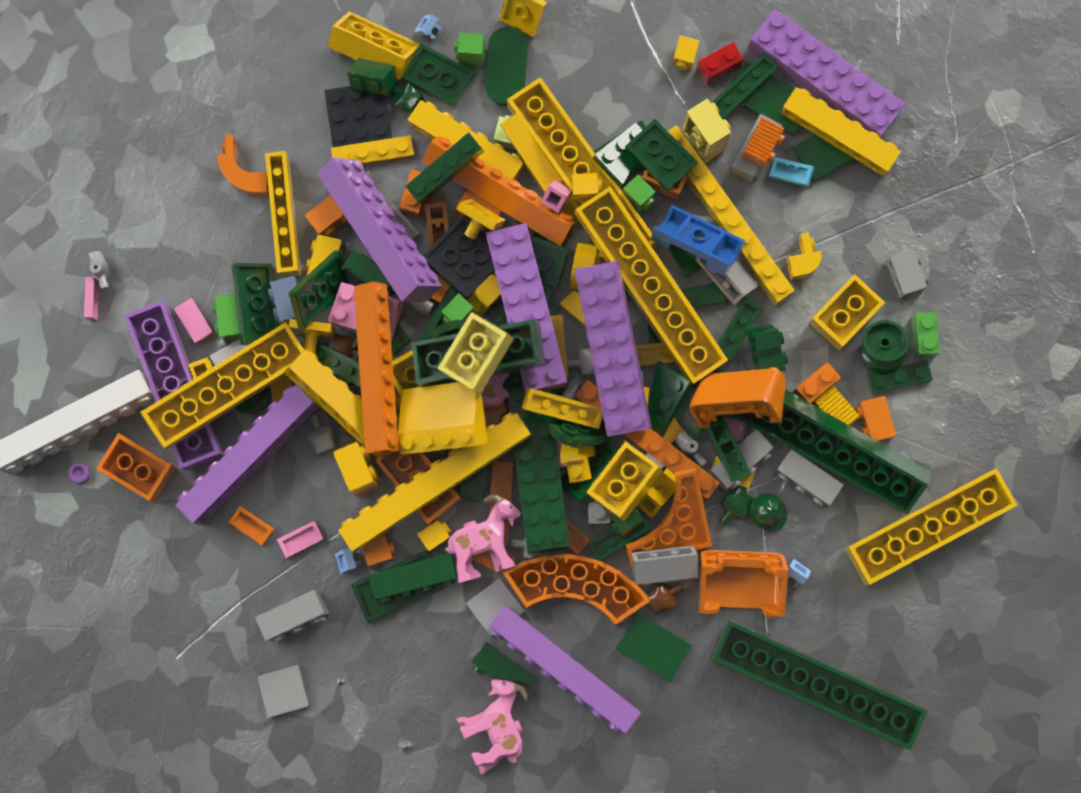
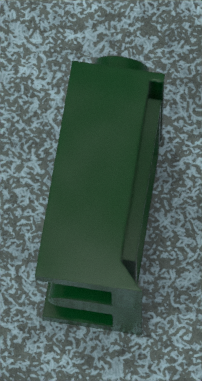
M353 250L341 270L352 273L365 283L377 282L387 284L388 297L395 296L396 292L376 262L363 253L359 254Z

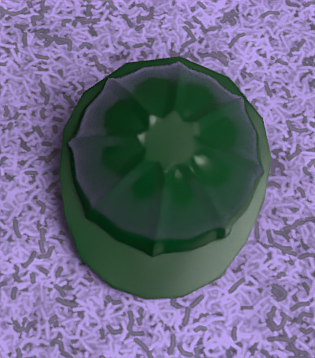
M763 493L753 499L749 507V515L753 523L767 531H776L781 529L787 521L788 512L786 507L776 495Z

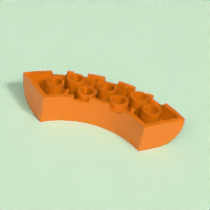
M570 554L540 556L519 563L503 572L526 608L553 598L577 599L596 607L616 625L650 601L645 593L619 570L596 559Z

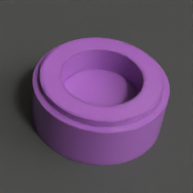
M77 462L69 468L68 475L73 482L83 484L89 480L91 470L86 464Z

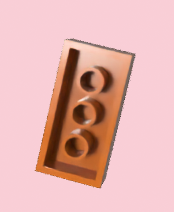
M400 447L399 451L382 454L375 459L376 463L396 487L404 482L406 485L413 481L412 477L421 471L427 472L431 469L430 465L433 463L425 452L401 455ZM453 487L417 512L427 525H431L463 498Z

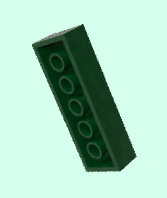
M532 319L496 326L514 339L492 376L546 366L541 326L537 321ZM458 334L412 342L417 385L426 387L459 382L438 369Z

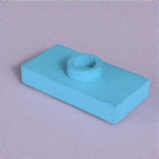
M774 157L769 178L809 187L814 166Z

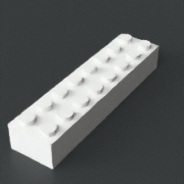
M136 370L1 439L0 471L12 473V475L24 470V466L37 464L43 460L42 457L48 454H57L61 451L62 447L78 443L80 441L79 438L85 435H94L99 431V428L115 424L118 418L131 416L136 413V409L154 404L155 399L146 375L140 370Z

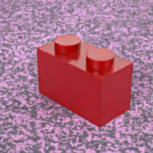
M732 42L700 59L697 70L707 86L740 68L744 58L736 44Z

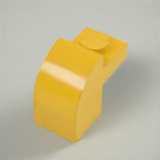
M809 232L801 234L798 238L801 254L790 256L786 261L790 281L810 276L821 262L822 252H813L815 250V242L813 238H810Z
M577 243L570 278L571 289L578 290L575 269L595 265L598 249L596 246Z
M495 272L467 300L474 307L475 314L478 317H481L501 297Z
M565 444L562 445L560 452L561 464L566 463L570 483L592 479L588 458L596 455L594 446L574 448Z
M666 468L637 506L649 517L653 518L675 492V474Z

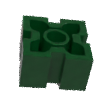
M772 324L746 329L754 369L760 370L773 367L781 372L786 371L785 364H788L786 352H782L781 349L782 344H784L782 331L779 332L778 328H774Z

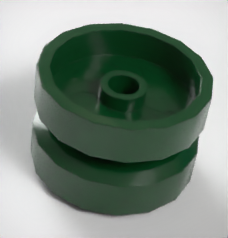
M880 320L870 324L864 332L860 347V357L864 365L871 371L880 374L898 370L904 362L909 345L907 332L898 323L889 320Z

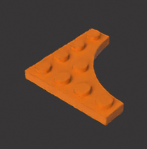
M696 468L675 472V496L666 517L648 535L626 544L631 566V553L686 546H694L695 550L712 546Z

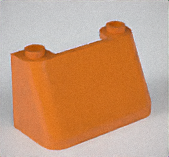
M773 367L760 370L709 373L702 378L690 402L689 410L700 428L710 427L711 419L712 421H717L718 415L753 412L757 418H762V415L770 418V423H779L782 419L786 378L779 369Z
M702 551L700 556L699 613L712 616L720 611V607L762 609V612L769 618L784 617L788 581V566L784 555L771 552Z

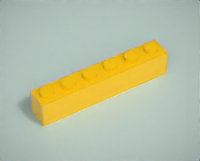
M796 87L782 108L781 114L885 177L901 152L895 144L883 141L877 133L865 130L859 122L849 120L843 112L831 109L825 101L815 99L803 88L799 89Z
M420 100L408 118V124L411 128L431 140L438 136L445 137L452 144H455L469 132L485 151L478 158L482 159L491 168L500 170L509 179L517 180L524 169V162H522L520 156L512 153V155L507 153L502 145L489 142L484 134L480 132L474 133L467 124L456 122L449 113H441L436 110L437 107L431 102L427 101L425 103Z
M286 151L265 153L277 273L281 278L301 276L289 157Z
M305 349L284 372L365 447L361 397L354 395L348 390L349 387L345 382L338 380L330 368L323 366L314 353L308 352Z

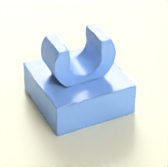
M431 14L423 17L414 32L420 37L427 36L429 39H435L436 37L432 34V29L441 31L442 28L436 24L438 19Z
M346 548L335 553L340 573L348 572L362 563V561H354L353 555L359 553L358 550L352 552L350 548Z
M793 559L788 566V578L792 577L796 580L793 585L794 588H797L799 584L803 585L811 571Z

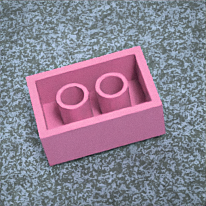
M341 282L328 322L335 327L357 333L354 286ZM388 297L392 341L404 305L400 300Z

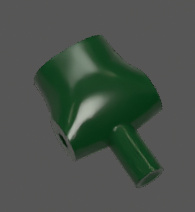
M407 82L401 89L394 85L390 91L396 95L392 103L399 109L411 114L420 100L424 102V97Z
M737 486L721 502V505L727 511L720 521L727 525L733 515L743 519L749 512V507L754 498Z

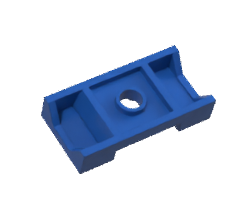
M671 205L661 225L653 228L651 236L652 241L668 249L673 244L706 260V268L725 276L738 258L745 243L744 239L674 205Z

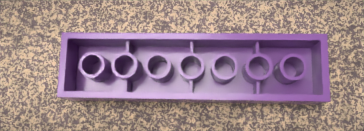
M776 9L772 11L750 39L748 46L750 50L759 56L765 53L778 66V70L816 98L825 101L831 109L839 110L849 120L859 122L865 130L877 133L880 138L906 104Z
M332 157L317 175L402 302H426L442 287L437 275L431 271L427 265V260L417 250L415 242L408 237L405 227L398 222L394 211L384 201V196L377 191L373 185V180L363 170V165L357 160Z
M524 223L487 232V243L508 324L534 319L541 326L546 366L520 371L525 394L527 388L548 392L567 387V380L527 224Z
M618 261L575 269L607 437L650 429L651 422L620 264Z
M163 300L124 315L155 402H158L193 380L192 372L188 367L190 364L170 309ZM212 422L172 446L179 467L184 471L224 456Z
M296 384L294 387L289 386L283 392L284 397L279 402L275 401L268 407L269 412L264 417L260 416L253 422L254 427L249 432L245 431L239 436V442L234 447L230 446L224 451V457L219 462L215 461L209 466V472L204 477L200 476L194 481V487L189 492L185 491L179 496V502L175 506L192 523L203 525L320 408Z
M506 605L489 625L493 628L490 631L500 640L502 637L509 641L507 646L516 653L521 650L526 654L524 659L533 666L536 663L543 668L541 673L550 680L555 677L560 681L558 686L567 693L570 690L575 693L574 699L584 707L589 704L593 708L591 712L600 720L604 717L609 720L608 726L618 734L621 731L626 734L641 714V712Z

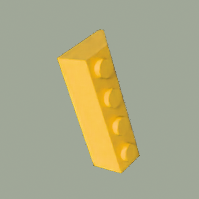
M348 12L333 25L328 47L334 49L337 53L351 57L354 61H357L359 58L392 64L395 66L396 77L400 80L420 44L352 12Z

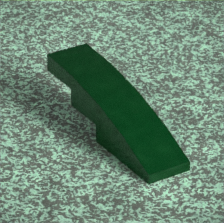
M718 415L717 421H712L711 419L710 427L704 428L730 481L733 482L750 475L751 472L734 435L732 436L725 418L723 419L722 415Z

